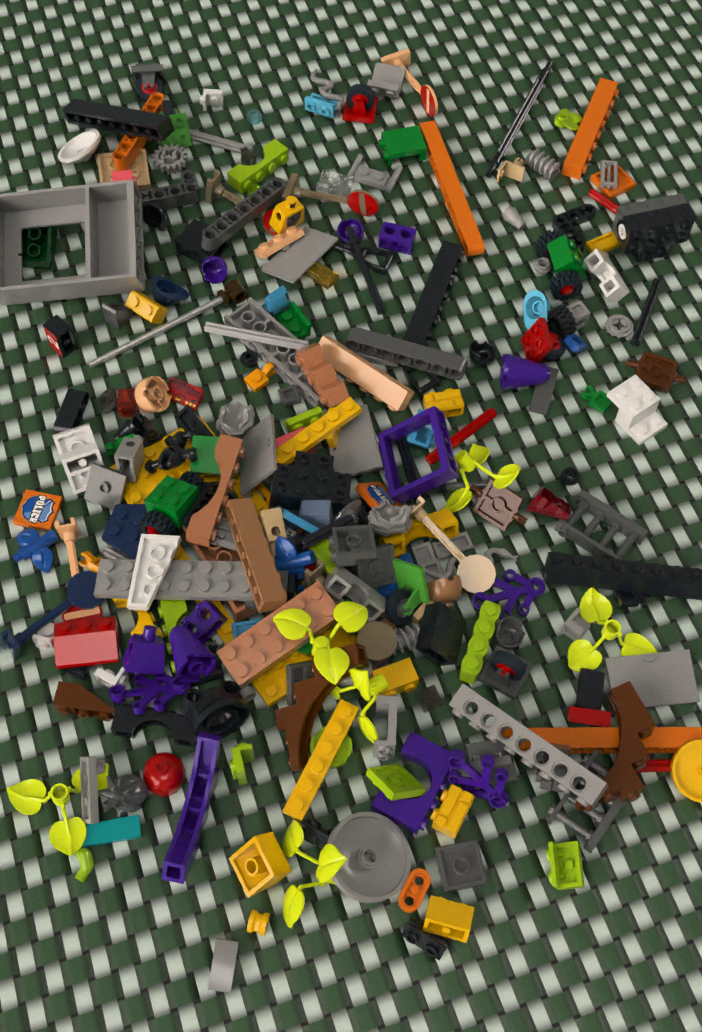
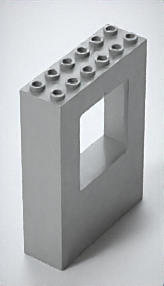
M133 179L0 194V303L2 306L131 293L132 290L137 292L145 291L142 195ZM85 223V275L23 281L22 256L19 255H22V231L24 229Z

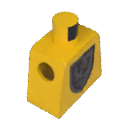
M288 196L285 201L275 206L269 222L270 226L277 234H282L288 227L304 223V206L296 197Z

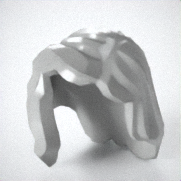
M233 400L229 404L221 406L219 418L216 420L215 425L219 434L241 438L254 426L255 413L253 406L249 404L246 407L240 402Z
M381 502L378 507L373 506L372 510L369 511L367 516L368 524H372L374 534L382 536L408 532L413 524V520L409 518L412 513V506L403 505L400 508L397 505L391 506L387 502Z

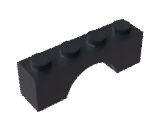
M131 704L116 705L111 725V731L114 736L134 739L146 727L162 726L171 732L175 745L196 747L198 737L185 715L176 714L172 710L159 712L151 707H146V711L143 714H135Z

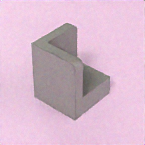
M578 607L565 621L561 632L573 641L581 639L591 626L579 616L581 609Z

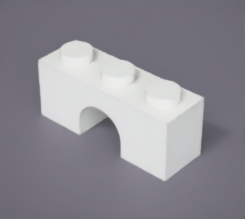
M595 249L584 259L590 272L601 280L602 283L599 286L606 298L617 303L630 292L607 254Z

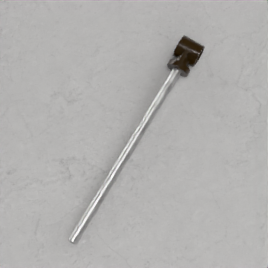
M231 280L226 284L225 291H217V298L88 362V365L92 369L219 304H222L224 307L229 306L231 301L235 304H240L246 300L248 293L239 280Z

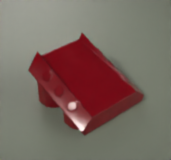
M540 487L536 491L526 510L562 520H567L572 510V506L561 498L554 496L551 491L544 487Z

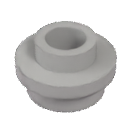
M539 258L534 264V269L541 274L548 273L551 270V263L547 258Z

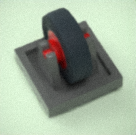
M152 63L151 65L136 64L131 66L136 92L142 101L147 102L150 95L156 92L164 94L163 84H166V76L163 64Z
M497 645L478 677V681L515 700L533 667V663Z

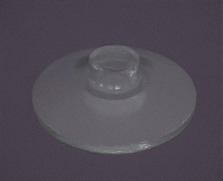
M359 499L350 502L341 510L334 521L349 514L353 517L354 524H356L359 519L357 515L360 512L362 502Z

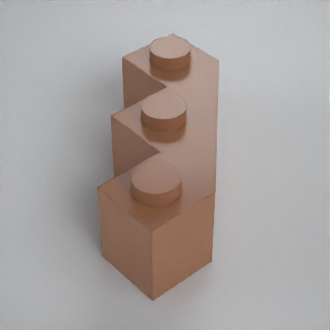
M312 343L295 351L297 365L301 366L309 384L313 386L323 405L331 408L349 398L345 383L338 380L333 364L325 360L320 344Z

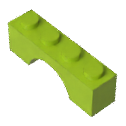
M273 139L263 146L264 159L261 162L250 166L238 164L228 171V184L241 194L250 190L255 184L261 182L266 176L289 161L288 148L276 139Z
M160 599L161 606L157 608L160 619L164 618L165 624L162 625L164 637H169L171 630L175 626L181 625L182 620L189 616L185 600ZM170 642L166 643L168 654L170 655L172 654V649ZM174 660L170 661L172 671L176 673Z

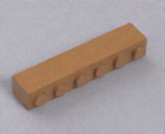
M251 497L228 500L224 512L258 613L275 611L287 601V592L282 587L281 575L276 570L275 558L270 553L269 541L264 536L263 524L257 516V507L253 505Z

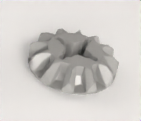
M616 314L606 320V333H610L611 337L617 336L618 339L621 337L626 339L628 335H631L633 323L628 317ZM618 323H619V325H620L621 330H619V329L616 327V326L618 325Z

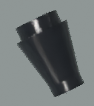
M134 418L127 419L118 432L114 434L115 440L133 433L138 435L142 429L141 425Z

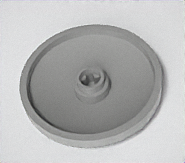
M358 812L343 819L331 832L327 844H334L347 858L343 866L332 877L336 886L345 895L356 901L372 904L393 897L403 888L410 874L411 853L404 834L394 822L378 813Z

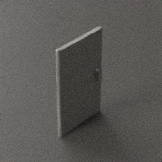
M305 226L303 228L305 235L282 248L261 268V271L294 284L339 238Z
M367 404L360 406L362 408L361 414L341 427V433H338L337 448L329 447L330 455L334 456L333 468L335 472L348 473L355 476L384 467Z
M269 414L240 438L243 439V447H245L243 459L239 458L241 462V496H244L277 470L273 414Z
M689 649L605 658L610 691L612 688L630 681L646 708L700 702Z

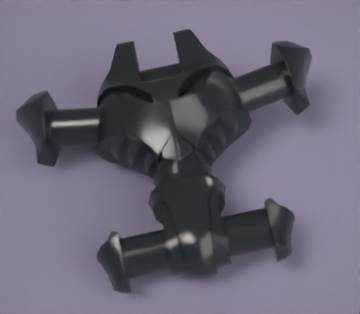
M190 429L188 432L178 431L174 436L169 435L164 440L169 447L162 451L157 460H148L145 463V470L148 473L154 474L157 472L156 468L158 467L163 471H167L181 466L185 463L186 459H189L192 463L198 460L197 449L194 447L187 450L184 449L187 440L193 439V435H196L195 429Z

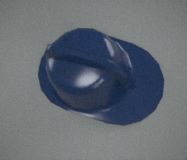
M155 276L151 279V284L154 287L153 296L158 301L164 304H172L175 300L189 298L188 291L163 276Z

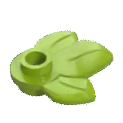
M561 109L554 117V124L559 128L567 127L570 130L578 131L579 126L577 124L583 118L577 113H571L568 109Z

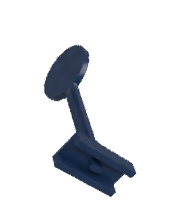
M82 571L75 574L67 585V600L23 632H18L13 636L8 630H5L0 634L2 647L4 649L7 647L9 650L11 649L14 662L21 657L20 646L27 642L28 638L72 606L86 610L101 605L105 598H95L94 596L97 573Z

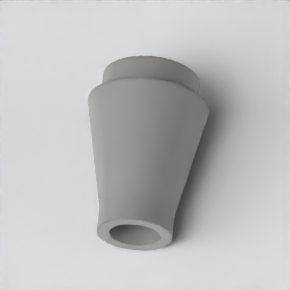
M508 206L503 211V220L518 230H521L526 225V222L515 207Z

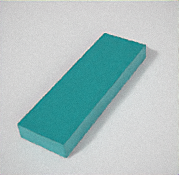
M139 814L100 821L96 824H85L87 834L81 848L142 838Z

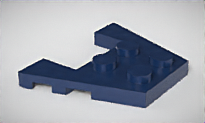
M116 504L101 537L102 541L131 559H136L141 534H144L140 532L141 529L138 527V523L148 513L145 504Z

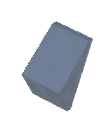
M303 500L300 505L299 517L319 529L334 522L331 500Z

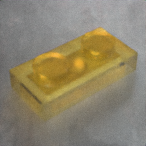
M318 261L304 273L327 290L339 280L337 273Z

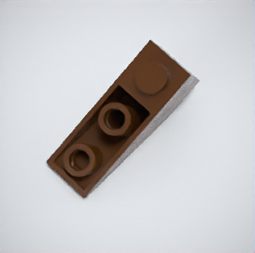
M58 682L52 705L59 714L64 716L77 714L79 717L86 719L98 717L102 721H111L113 719L115 710L77 683Z

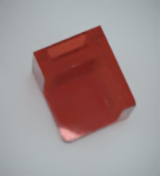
M118 389L117 409L120 418L132 417L133 413L138 412L134 393L135 389Z

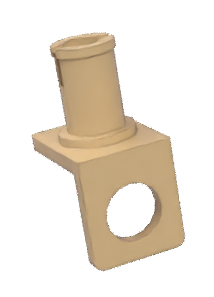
M520 157L516 158L513 163L505 160L498 170L496 183H499L503 176L521 182L525 172V167H523L524 160L521 158L519 161Z

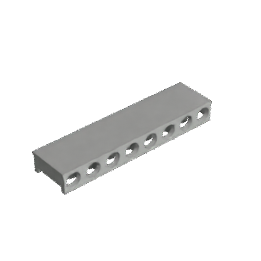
M251 297L248 298L247 303L229 316L227 314L224 315L225 325L296 338ZM238 338L251 351L255 352L264 363L271 362L275 366L273 370L290 386L295 384L298 393L314 408L320 406L323 409L326 407L321 403L313 386L309 384L301 366L297 365L295 356H297L295 351L297 349ZM336 373L338 380L345 383V380Z

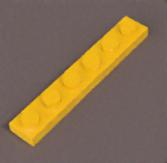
M349 397L276 448L277 463L289 465L295 460L296 450L307 452L361 414L362 408Z
M340 699L282 810L284 814L300 822L304 820L359 712V707Z

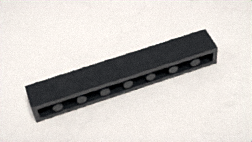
M73 99L62 109L70 124L158 141H164L175 130L169 115Z
M443 240L403 340L429 347L427 343L428 340L431 341L433 338V327H437L439 322L438 315L442 314L444 309L443 302L447 301L450 291L448 289L453 287L455 280L453 277L454 275L457 276L459 271L458 264L463 261V245Z
M548 552L544 567V578L547 583L702 600V569L582 556L580 554L573 555L561 552Z

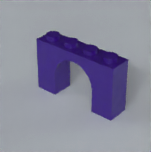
M410 732L401 749L400 756L422 767L429 775L431 786L419 798H405L393 801L388 799L379 790L371 805V811L387 817L396 825L415 835L418 834L419 830L424 831L429 821L426 818L428 812L434 811L439 801L436 799L438 793H443L448 784V781L445 780L451 770H455L447 763L450 751Z

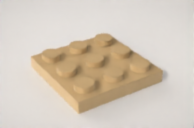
M141 149L129 170H132L133 176H136L139 190L151 189L146 149ZM113 152L97 154L100 183L112 182V172L115 171Z

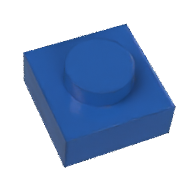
M576 334L568 335L564 339L567 348L572 352H581L587 347Z

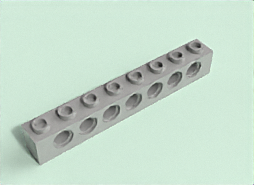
M465 684L461 685L450 701L449 705L453 708V714L460 719L463 717L469 719V725L477 731H480V729L486 731V737L494 743L498 741L505 745L503 749L512 756L517 753L523 757L521 762L532 769L535 766L540 769L539 775L549 782L551 779L559 783L557 787L566 794H569L570 791L577 796L575 800L586 808L588 805L594 808L609 787L605 781ZM472 705H478V711L475 714H469V709ZM489 717H495V723L492 726H486V720ZM513 729V735L505 739L503 737L504 731ZM524 741L531 742V747L527 751H521V744ZM543 753L548 754V762L540 764L538 761L539 756ZM560 766L567 767V774L563 777L557 776L556 773ZM578 779L586 780V786L582 790L575 788V782Z

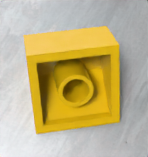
M273 832L254 836L229 858L248 898L280 882L292 872Z

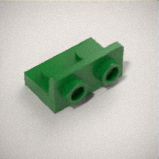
M294 301L290 302V309L275 315L276 320L297 339L302 340L311 336L312 323L309 318L303 315L302 308L297 306Z

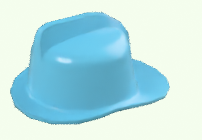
M538 290L528 292L524 298L525 327L529 330L539 317L545 318L547 322L548 311L551 310L549 300L545 298V295Z

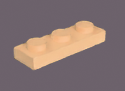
M290 226L282 234L273 236L272 240L261 243L254 252L257 257L265 259L304 236V231L302 228Z

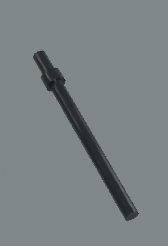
M349 226L346 230L350 238V246L356 254L377 314L381 315L384 313L359 246V238L355 235L353 227Z

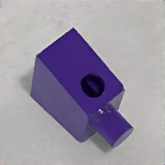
M146 625L144 626L143 634H133L131 636L122 660L125 673L164 674L165 646L161 636L156 635L157 628L155 626Z

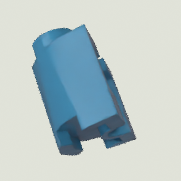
M282 285L265 298L262 308L272 317L290 306L291 300H287L285 294L288 292Z
M418 409L417 414H419V413H421V412H423V411H425V410ZM430 423L410 433L407 443L426 449H433L435 438L432 424Z

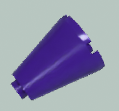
M503 354L501 363H504V365L500 369L501 390L546 383V380L550 379V369H547V365L510 354Z
M178 625L169 633L176 675L180 681L193 683L199 681V677L204 674L206 677L210 675L217 664L214 654L187 626Z

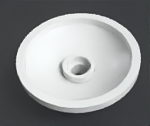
M88 130L77 135L62 147L58 153V159L65 164L89 160L100 143L101 134L98 130Z

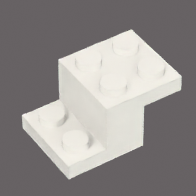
M636 374L608 392L607 397L619 408L615 421L639 446L667 427L668 423L656 412L660 398Z
M89 423L52 435L74 495L86 491L92 463L96 462L104 465Z

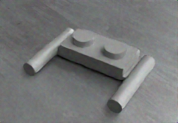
M358 154L346 179L391 193L403 168L397 166L390 178V174L361 166L360 164L364 156Z

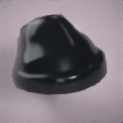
M145 202L142 205L143 221L150 227L164 231L167 226V215L164 208L155 202Z

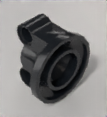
M230 680L223 682L221 688L211 687L203 692L195 688L187 689L179 707L181 713L187 717L197 737L200 732L221 736V739L237 731L245 723L250 712L248 705L240 694L239 685Z

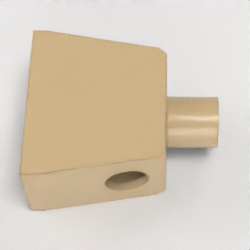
M280 507L261 510L258 515L259 521L263 524L264 536L269 541L270 553L274 558L277 557L275 553L277 537L282 536L287 539Z

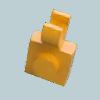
M268 362L262 371L257 368L244 378V382L257 393L270 383L268 378L276 373L273 370L275 366Z
M89 551L82 552L81 555L85 557L86 561L84 559L80 560L78 564L81 567H87L92 572L98 573L100 559L104 558L101 556L96 558Z

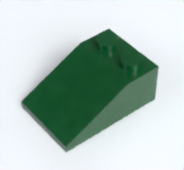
M58 226L30 228L22 231V255L19 256H22L23 268H51L57 243Z

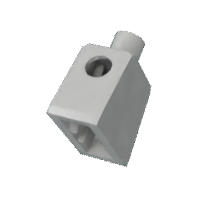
M134 435L132 438L124 437L114 455L116 470L128 474L129 482H137L145 458L143 438L139 435Z

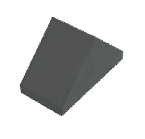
M124 303L102 304L105 322L118 330L135 314Z

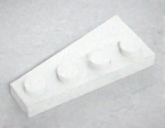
M141 534L127 601L128 610H149L182 540L181 536Z

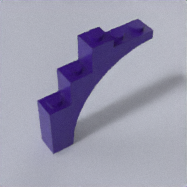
M200 732L198 735L185 802L174 837L163 861L162 880L184 884L199 850L200 834L208 818L210 799L217 786L219 771L217 766L221 736Z

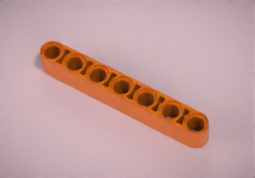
M160 92L151 94L141 111L158 114L162 111L164 115L162 104L165 100L164 94ZM125 134L112 155L115 171L129 170L148 138Z

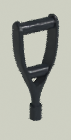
M336 243L334 250L344 251L357 260L353 248H346ZM375 247L361 248L364 258L366 254L386 257L382 267L365 260L369 270L386 275L392 260L396 257L395 253Z
M402 365L407 382L420 397L435 386L441 385V380L436 374L423 371L432 381L419 388L409 375L415 368Z

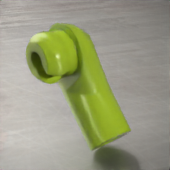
M81 848L76 853V858H78L81 867L74 878L82 883L85 882L94 867L92 853L87 848Z

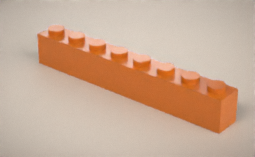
M600 77L564 161L562 175L580 180L582 173H586L587 163H590L593 155L591 152H595L596 141L600 140L602 134L600 130H604L605 120H608L611 112L609 109L612 110L615 103L613 99H617L619 93L617 89L618 82Z

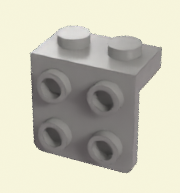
M378 62L375 64L372 80L368 79L367 86L374 91L375 95L399 99L406 70L404 67Z

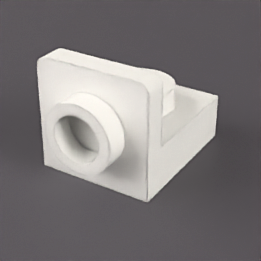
M204 89L203 95H200V105H203V111H207L208 105L223 106L224 104L223 90Z
M50 622L39 630L37 635L33 634L32 640L36 647L42 650H47L48 648L54 650L53 635L55 623Z
M99 667L94 673L96 681L108 688L117 684L126 686L129 680V674L125 673L123 667L117 675L109 669L103 670Z

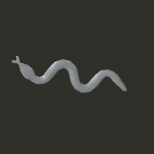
M315 69L311 73V80L317 84L327 85L321 88V96L326 99L337 100V108L335 110L341 111L345 105L344 98L338 94L328 93L333 90L334 83L328 79L316 77L318 70Z
M490 548L484 554L489 560H491L492 554L495 553L501 558H513L515 562L517 561L516 558H518V555L512 556L505 548ZM454 556L450 557L444 574L424 569V572L434 579L449 578L454 572L455 563L459 561Z

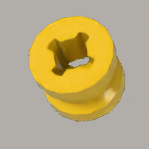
M252 909L247 932H258L260 936H265L270 913L265 912L261 914L257 910Z

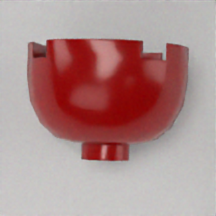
M159 752L151 756L143 768V781L146 782L148 790L160 797L171 796L177 793L186 780V770L182 761L175 754L169 752Z

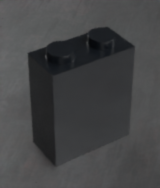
M194 219L186 226L181 235L177 236L175 244L178 253L202 264L204 259L209 256L221 257L229 247V239L213 251L204 250L201 246L202 234L209 225Z
M443 602L425 605L415 649L440 666L457 664L466 620L459 613L448 608Z

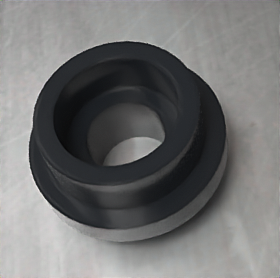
M245 351L240 356V362L247 368L254 367L258 361V356L253 351Z
M568 467L561 473V480L566 485H575L580 479L578 471L573 467Z

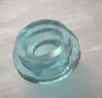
M256 109L250 110L246 116L248 123H260L262 121L260 111Z

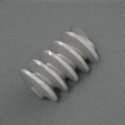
M540 148L529 152L524 161L525 165H529L531 169L534 168L535 172H539L540 175H544L545 179H549L552 182L558 175L561 163L557 162L555 164L556 160L554 158L550 160V155L545 157L546 153L544 151L540 153Z
M412 623L411 628L408 625L404 626V631L401 628L396 630L397 645L393 653L394 657L397 656L398 649L404 654V647H407L409 651H412V644L416 647L420 631L417 623Z

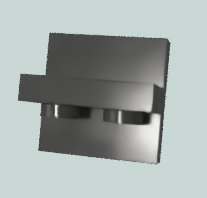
M392 543L376 546L377 558L357 559L355 566H349L356 573V577L371 588L397 582L392 561L395 558L394 545Z
M491 740L466 744L469 756L468 763L481 775L483 769L481 766L482 757L488 754L495 758L494 767L491 769L490 784L497 783L495 773L498 768L508 770L507 781L517 780L513 756L503 749L505 746L500 741L494 743Z

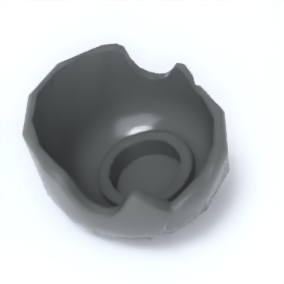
M506 616L498 622L494 630V636L501 647L514 649L522 644L525 632L522 629V621L515 616Z

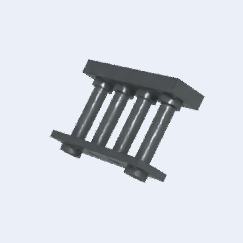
M585 490L579 493L576 501L578 508L567 522L559 519L555 527V531L560 536L568 538L595 557L623 560L622 557L634 542L641 545L648 533L646 529ZM587 511L595 517L585 530L580 532L572 526L583 512ZM603 521L611 526V528L601 541L597 543L589 538V536L598 524ZM620 532L627 539L614 554L605 547L614 535Z
M595 749L592 755L587 753L581 764L586 769L591 767L605 777L610 770L594 760L599 751ZM578 779L575 782V787L578 783L584 788L586 786V780ZM571 791L569 794L565 793L559 804L553 803L547 812L550 816L547 823L551 824L556 817L583 836L587 842L583 849L592 853L624 802H621L617 796L615 800L607 803L609 810L606 814L604 812L600 813L595 809L589 812L583 810V812L595 819V823L598 824L595 831L592 829L589 831L560 810L566 801L573 805L576 803L575 799L577 796Z

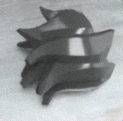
M127 774L111 780L110 776H106L109 788L98 791L99 794L107 798L103 802V804H107L103 811L104 813L111 808H115L117 816L121 817L123 814L136 812L141 809L142 802L146 799L148 793V786L145 781L137 775Z

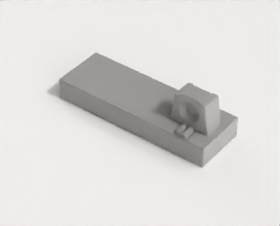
M96 756L80 757L82 820L86 824L99 823L97 775L105 773V760L97 759Z

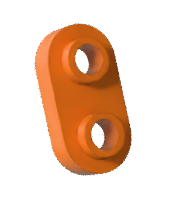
M417 868L410 873L398 898V905L402 911L413 913L418 910L431 882L430 875L426 870ZM417 878H421L423 880V884L417 885L415 883V880ZM407 898H411L413 900V904L407 905L405 903V900Z

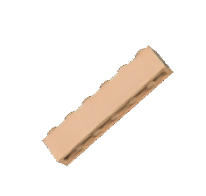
M322 336L318 344L321 346L325 360L333 364L337 374H343L348 382L356 383L359 385L360 390L373 394L375 400L388 404L387 407L392 411L405 410L415 393L413 390L332 337Z

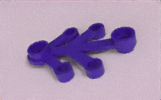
M508 569L504 574L505 581L496 576L495 582L491 586H496L504 591L491 595L477 592L473 595L472 605L480 610L482 605L477 604L476 601L484 603L487 600L494 603L508 599L505 607L500 612L499 619L502 620L505 617L501 614L506 613L508 616H511V611L519 596L527 594L524 602L517 609L519 616L526 617L529 614L533 599L544 593L545 583L538 577L527 579L517 574L514 570ZM507 574H512L513 577L509 578ZM515 581L523 586L517 588L509 583ZM532 586H537L538 590L533 589ZM525 608L527 612H522L520 609Z
M165 671L164 674H154L155 681L139 673L133 677L136 687H146L126 690L124 685L117 684L109 689V695L114 703H122L128 697L145 695L132 704L135 714H143L148 703L161 693L167 692L161 698L153 701L154 709L160 712L167 708V702L177 694L183 695L187 689L191 688V683L182 682L178 677L173 678L167 675Z
M454 749L449 753L448 765L453 769L462 768L470 776L465 777L462 776L460 771L451 770L448 775L450 783L463 784L462 790L473 794L477 798L488 799L489 804L494 808L500 809L506 806L509 802V794L504 791V786L508 780L509 772L505 768H498L496 770L495 779L497 783L496 788H494L489 783L491 769L495 763V758L492 755L486 754L482 757L481 766L483 769L481 775L466 761V756L462 750ZM475 787L483 788L485 791L477 790Z

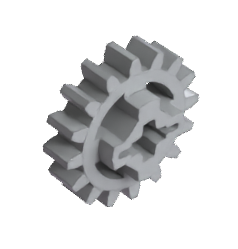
M173 143L170 146L164 144L163 148L158 146L159 150H154L152 158L153 165L156 166L157 171L161 169V173L167 171V174H170V172L176 174V170L182 171V167L186 168V163H188L187 151H184V147L179 148V144L173 146Z

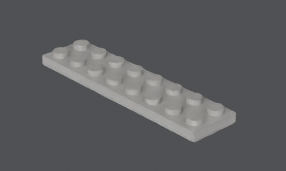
M100 559L94 590L95 598L128 599L136 559ZM172 560L154 598L163 600L254 601L241 561Z

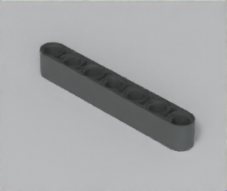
M280 177L272 178L204 229L201 241L202 248L206 251L215 250L280 200L284 192L285 181Z
M359 327L351 329L345 342L346 347L352 351L454 380H461L468 365L467 359L462 356Z

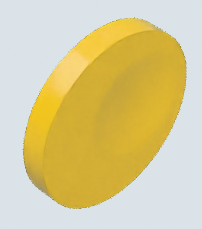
M695 739L684 743L677 749L671 760L670 773L673 784L683 796L701 803L702 739Z

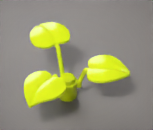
M473 443L469 453L466 450H461L455 455V462L460 466L458 471L463 477L465 488L453 492L443 509L449 508L453 513L464 508L471 500L473 493L469 491L470 486L464 473L465 471L471 472L478 467L495 479L493 486L496 489H503L515 480L521 467L516 464H509L502 467L498 475L493 474L481 465L487 460L490 450L487 447Z
M594 588L587 590L579 605L581 609L580 616L588 623L597 621V624L604 625L601 630L602 637L594 646L585 639H578L570 645L568 649V667L571 670L580 672V668L596 669L602 661V655L595 649L605 639L614 640L618 637L619 644L623 646L621 656L658 653L651 642L637 633H628L624 637L623 642L620 623L616 620H608L612 614V605L609 600Z
M350 601L339 603L333 612L334 619L339 623L336 624L328 638L325 636L313 637L312 630L308 627L312 619L308 613L301 609H286L273 617V622L284 637L290 640H299L306 635V631L308 632L310 643L313 644L311 653L314 656L313 660L316 668L329 682L336 685L347 671L350 659L341 648L335 647L330 649V642L341 625L348 633L357 632L362 629L368 619L367 608Z
M351 668L349 673L354 685L345 688L336 686L330 692V695L334 699L339 700V693L357 688L361 696L366 701H369L360 715L357 716V721L364 736L374 744V740H379L373 723L366 717V711L375 702L377 695L388 688V683L382 674H378L369 680L368 671Z
M105 763V773L97 775L98 791L107 789L108 763ZM80 769L74 773L71 779L73 786L77 789L58 783L51 788L46 796L47 790L45 785L37 779L24 780L16 785L7 787L10 802L17 811L25 815L38 813L42 803H46L52 798L53 803L61 807L64 821L54 823L49 831V840L52 846L68 856L74 855L81 849L86 839V825L79 817H73L68 820L65 805L70 800L69 793H79L81 791Z
M292 820L285 832L282 842L283 853L286 857L291 858L296 852V854L319 865L316 870V877L319 882L302 884L298 888L296 885H291L286 891L282 903V912L289 928H292L304 909L305 896L302 890L315 886L324 887L326 883L336 885L332 877L347 860L338 848L330 843L326 844L321 850L319 860L300 851L299 847L303 843L304 833L301 824L297 820Z

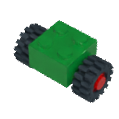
M553 229V232H551V230H548V233L544 232L542 233L543 236L540 235L538 237L539 239H537L536 244L541 257L548 260L551 258L554 270L557 273L555 274L556 277L553 276L552 280L549 281L552 296L560 301H563V299L566 301L568 298L573 299L574 295L578 296V293L582 292L581 280L587 278V266L581 259L583 254L579 247L576 248L574 241L567 238L564 231Z
M193 471L184 472L178 479L166 475L144 499L148 513L138 523V527L141 529L140 532L144 534L175 536L177 533L176 527L181 528L183 526L185 513L207 483L203 481L204 478H200L199 474H194ZM203 500L200 501L199 506L203 504Z

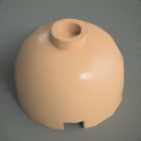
M159 376L144 378L137 384L134 391L136 403L145 412L157 413L164 411L168 408L171 400L167 394L169 388L166 382Z

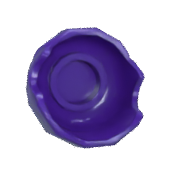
M350 218L339 223L337 233L343 242L350 244V238L346 230L349 226L353 227L355 235L361 241L364 236V227L360 221Z
M209 256L204 259L201 271L206 281L212 284L221 283L227 276V264L223 258Z

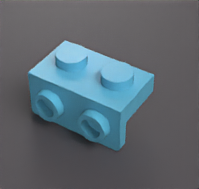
M312 93L310 97L306 96L304 98L305 110L332 119H334L339 111L335 110L337 108V100L326 99L315 93Z

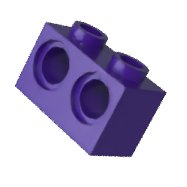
M384 221L379 234L378 248L411 255L416 241L417 229Z
M204 600L196 605L195 611L190 616L182 620L181 625L187 626L192 632L196 626L197 630L194 634L205 644L228 619L213 602ZM210 611V617L206 619V615Z

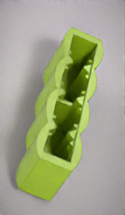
M486 600L480 608L472 638L468 643L466 655L462 660L459 672V679L473 685L478 681L500 616L501 607L499 604Z

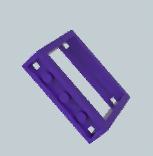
M432 406L378 434V446L382 452V462L386 472L385 479L389 487L388 494L391 499L398 503H405L459 477L445 416L436 406ZM431 423L442 468L401 487L392 442Z

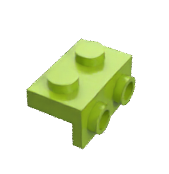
M318 406L284 420L283 425L287 432L291 433L311 425L323 416V411Z
M239 743L235 745V748H231L233 760H230L229 763L233 780L238 779L240 786L248 784L243 763L255 761L252 744Z
M549 841L546 856L551 870L548 872L550 884L558 890L584 888L580 842L555 843Z

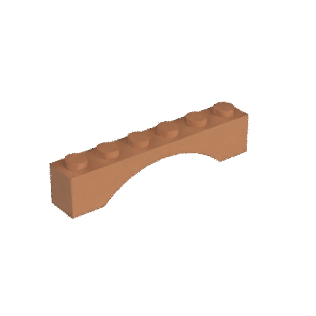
M220 434L215 447V461L221 475L219 486L210 502L191 516L186 531V542L210 548L211 542L216 540L218 533L216 527L217 524L222 522L224 514L222 509L228 503V491L233 489L235 481L233 476L238 474L240 463H238L239 458L243 459L245 453L243 439Z

